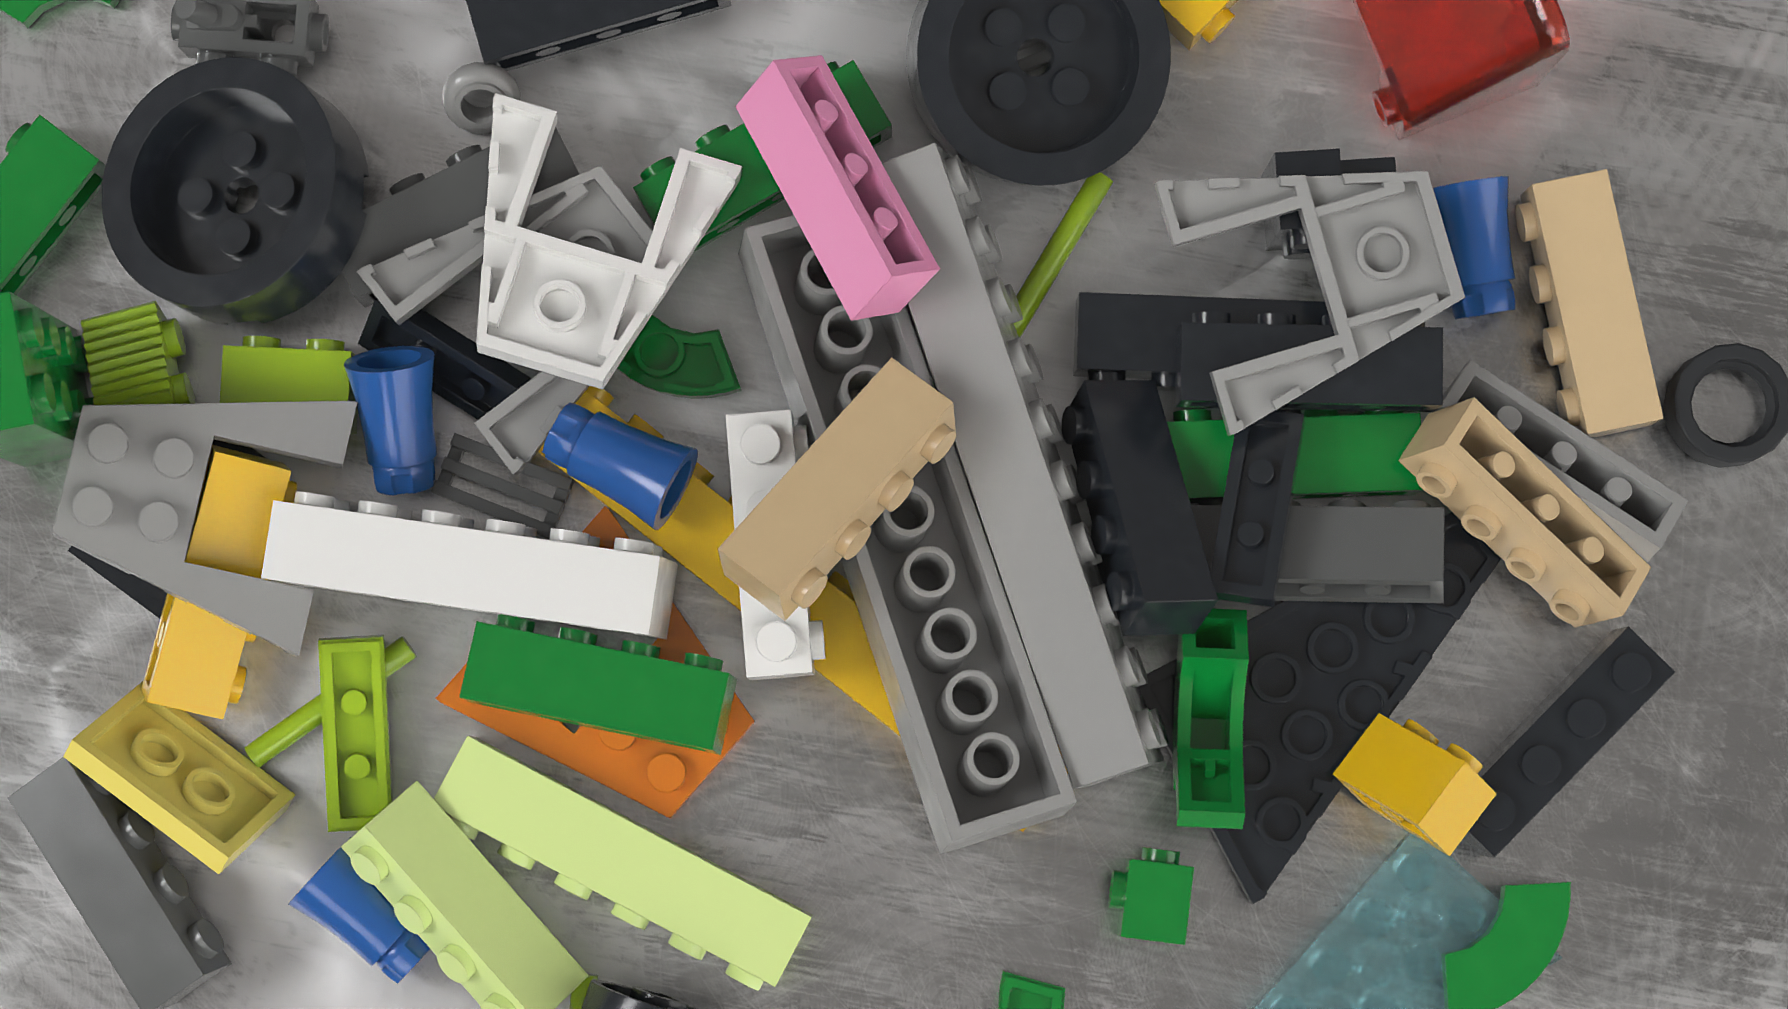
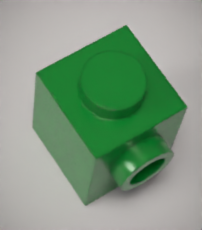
M1142 847L1141 859L1125 858L1124 871L1113 869L1108 908L1119 909L1116 933L1118 936L1185 945L1194 867L1179 865L1180 852Z

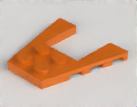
M606 506L602 508L582 531L583 533L590 534V536L600 538V548L614 549L615 537L630 539L616 517ZM672 602L667 639L657 638L652 644L661 648L659 659L683 663L685 653L711 657L679 609ZM467 663L436 697L440 703L668 818H672L755 723L753 717L734 692L721 755L580 726L574 733L560 721L473 704L459 698Z

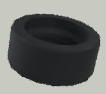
M1740 343L1715 345L1684 362L1669 381L1663 402L1666 426L1677 446L1697 462L1718 468L1742 466L1773 451L1788 433V377L1781 365L1763 350ZM1731 368L1746 373L1758 383L1765 397L1766 412L1762 425L1753 436L1742 442L1724 443L1710 438L1700 430L1693 417L1691 401L1695 387L1704 376L1715 370Z

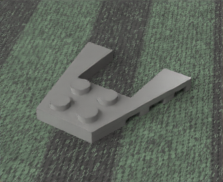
M598 166L533 194L521 228L639 263L643 261L652 234V230L602 166ZM485 215L469 221L467 226L434 240L429 238L404 249V253L375 265H366L356 272L398 325H401L483 262ZM541 371L477 420L474 425L516 477L524 470L545 443L548 432L555 423L560 411L570 402L576 404L589 385Z
M1428 171L1351 173L1335 176L1292 175L1275 178L1239 179V177L1208 178L1207 180L1187 181L1160 180L1154 184L1172 247L1298 211L1335 336L1209 373L1228 436L1240 432L1465 298Z
M308 401L83 405L52 535L128 574L131 573L163 589L164 592L186 603L189 602L223 619L224 622L250 635L253 634L282 648L283 651L299 657L314 590L187 563L185 558L213 440L342 468L357 402Z

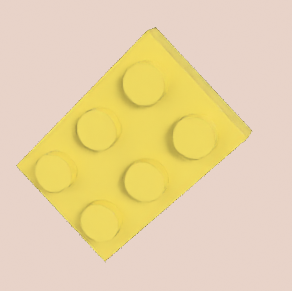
M142 681L74 737L63 757L186 849L194 857L217 874H220L286 812L295 794L187 712L146 702L141 691Z

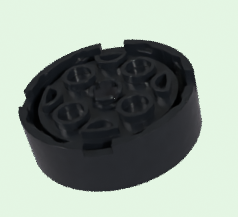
M919 0L912 17L906 49V67L912 97L919 115L934 138L953 156L958 155L964 165H969L972 170L1005 182L1036 186L1059 185L1082 180L1105 170L1124 157L1142 139L1158 114L1166 93L1171 66L1169 30L1159 0ZM1032 38L1044 43L1049 53H1051L1048 67L1037 76H1031L1023 72L1017 61V53L1021 44Z
M226 57L204 61L175 73L153 88L133 109L119 130L108 155L103 175L101 205L106 234L112 250L128 274L145 289L203 320L216 324L228 325V323L256 320L261 323L274 321L297 311L318 297L335 280L349 261L358 244L367 216L362 211L364 177H369L367 161L360 140L345 116L332 103L290 73L270 63L250 58ZM257 185L259 192L257 203L247 213L238 214L236 209V202L239 196L238 191H236L237 188Z

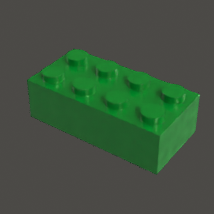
M12 292L0 293V458L23 467L70 458L83 405H94V397H89L84 374L88 373L89 370L85 356L86 350L83 335L77 336L75 328Z

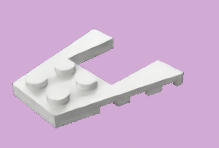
M495 93L493 98L492 136L488 166L489 179L485 210V238L480 283L477 352L603 390L738 185L742 166L680 148L642 263L521 228L557 124V111Z

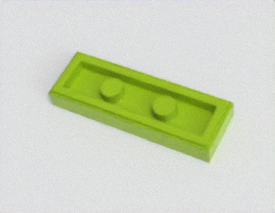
M384 635L319 638L318 640L328 832L360 830L393 801Z

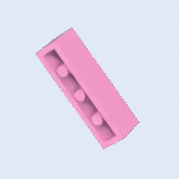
M823 56L773 60L735 107L850 320L899 313L940 270V267Z

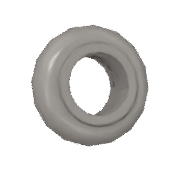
M484 62L463 65L449 76L443 87V107L448 118L459 128L473 134L492 133L493 105L486 108L476 107L467 102L464 96L470 91L483 89L494 94L497 93L520 100V90L516 80L502 67L494 64L485 65Z

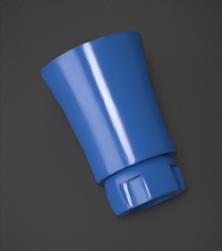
M1509 176L1470 180L1433 188L1465 295L1464 299L1452 305L1455 320L1515 310V295L1512 283L1509 281L1515 279L1508 219Z
M414 346L385 347L356 354L344 362L355 401L357 402L367 463L372 466L377 492L384 495L414 494L434 486V457L437 455L432 396L434 352L428 348Z
M571 402L560 411L555 423L548 432L542 451L545 454V458L566 468L569 476L589 485L624 506L654 530H659L676 509L690 482L698 458V450L696 448L659 438L624 424L600 411L594 414Z
M341 847L288 904L330 931L353 949L371 967L377 962V966L383 973L397 984L430 950L418 934L408 931L398 921L394 913V907L375 885L365 882L358 876L352 867L350 857Z

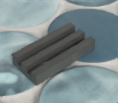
M454 433L450 442L451 448L447 457H444L440 467L442 469L438 480H435L431 492L502 521L525 524L526 527L536 528L538 535L549 539L551 528H556L574 480L529 462L520 474L556 487L553 498L461 463L464 452L508 468L492 447ZM455 475H458L547 510L543 522L455 488L451 486Z

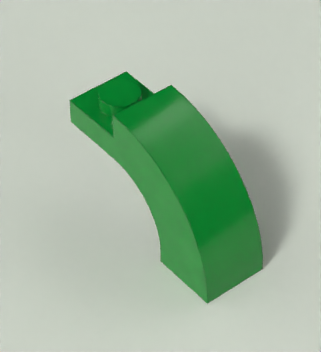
M1212 608L1195 634L1178 635L1173 720V790H1176L1177 826L1243 829L1245 819L1243 713L1249 662L1247 610Z

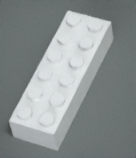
M296 491L294 503L273 500L261 575L262 579L667 639L678 563L663 558L662 547L656 546L654 543L615 537L614 549L600 548V538L590 536L588 533L551 528L549 540L536 538V528L526 527L525 524L487 519L485 531L475 530V520L463 518L462 515L432 510H423L421 522L411 520V510L400 509L395 505L359 500L358 512L349 511L350 502L338 500L332 496Z

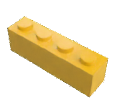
M212 445L185 562L262 579L261 575L273 500L294 503L297 482L289 480L291 470L282 462ZM167 593L141 688L146 702L224 719L227 704H237L243 691L246 667L238 664L245 641L254 643L257 636L250 635L224 622L223 619Z

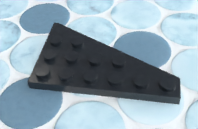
M1453 512L1444 516V603L1283 601L1247 621L1249 662L1243 713L1244 825L1243 829H1210L1251 904L1265 898L1271 885L1292 855H1295L1313 825L1323 815L1342 788L1343 784L1333 775L1335 770L1379 713L1387 718L1390 717L1399 702L1405 698L1428 665L1432 655L1450 629L1470 605L1471 599L1480 586L1486 582L1502 559L1483 540L1469 534L1463 528L1461 520ZM1177 658L1146 674L1148 683L1138 686L1146 709L1157 708L1162 718L1169 740V745L1166 747L1172 758Z

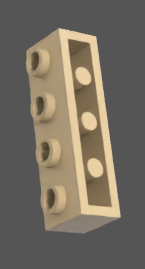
M1607 169L1532 184L1520 195L1522 204L1515 206V219L1521 240L1523 242H1531L1535 266L1529 267V282L1535 302L1537 304L1544 303L1549 327L1543 329V345L1549 364L1551 366L1558 365L1563 385V390H1558L1556 395L1560 418L1591 438L1647 427L1664 419Z
M891 357L718 548V553L724 575L784 621L789 618L798 606L802 609L809 607L822 593L828 580L826 575L843 557L849 560L862 549L870 536V526L885 509L892 512L904 502L913 487L915 475L928 461L935 464L949 451L956 438L953 402Z
M1475 397L1428 413L1398 460L1416 477L1418 485L1425 492L1437 497L1461 520L1463 528L1469 534L1483 540L1505 561V565L1511 574L1527 582L1549 603L1551 611L1558 618L1570 623L1574 628L1623 616L1651 569L1649 564Z

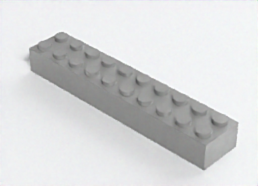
M936 143L882 162L940 267V270L910 300L908 305L937 390L953 402L956 428L955 443L1073 789L1092 786L1163 762L1164 758L1160 748L1169 745L1167 732L1157 708L1146 709L1138 687L1148 683L1143 662L1136 647L1128 648L1124 645L1118 627L1117 613L1111 609L1106 584H1103L1097 564L1103 561L1101 555L1095 552L1091 538L1092 525L1086 526L1085 522H1082L1076 503L1085 500L1080 497L1077 490L1076 470L1072 464L1066 466L1064 461L1060 459L1055 444L1064 440L1061 424L1052 404L1045 406L1042 398H1039L1035 383L1043 380V373L1032 345H1024L1021 337H1018L1014 323L1023 320L1017 297L1010 284L1004 286L1000 276H997L993 263L1002 260L997 239L989 224L983 225L980 217L976 215L973 206L974 203L982 201L973 171L969 165L963 167L958 155L951 157Z
M794 215L745 228L738 255L796 426H807L809 448L891 357L933 387L906 306L899 313L851 321ZM954 444L940 461L935 464L928 461L913 478L914 484L909 495L897 509L892 512L885 509L870 526V536L862 549L849 560L841 558L940 854L1061 817L1077 803Z

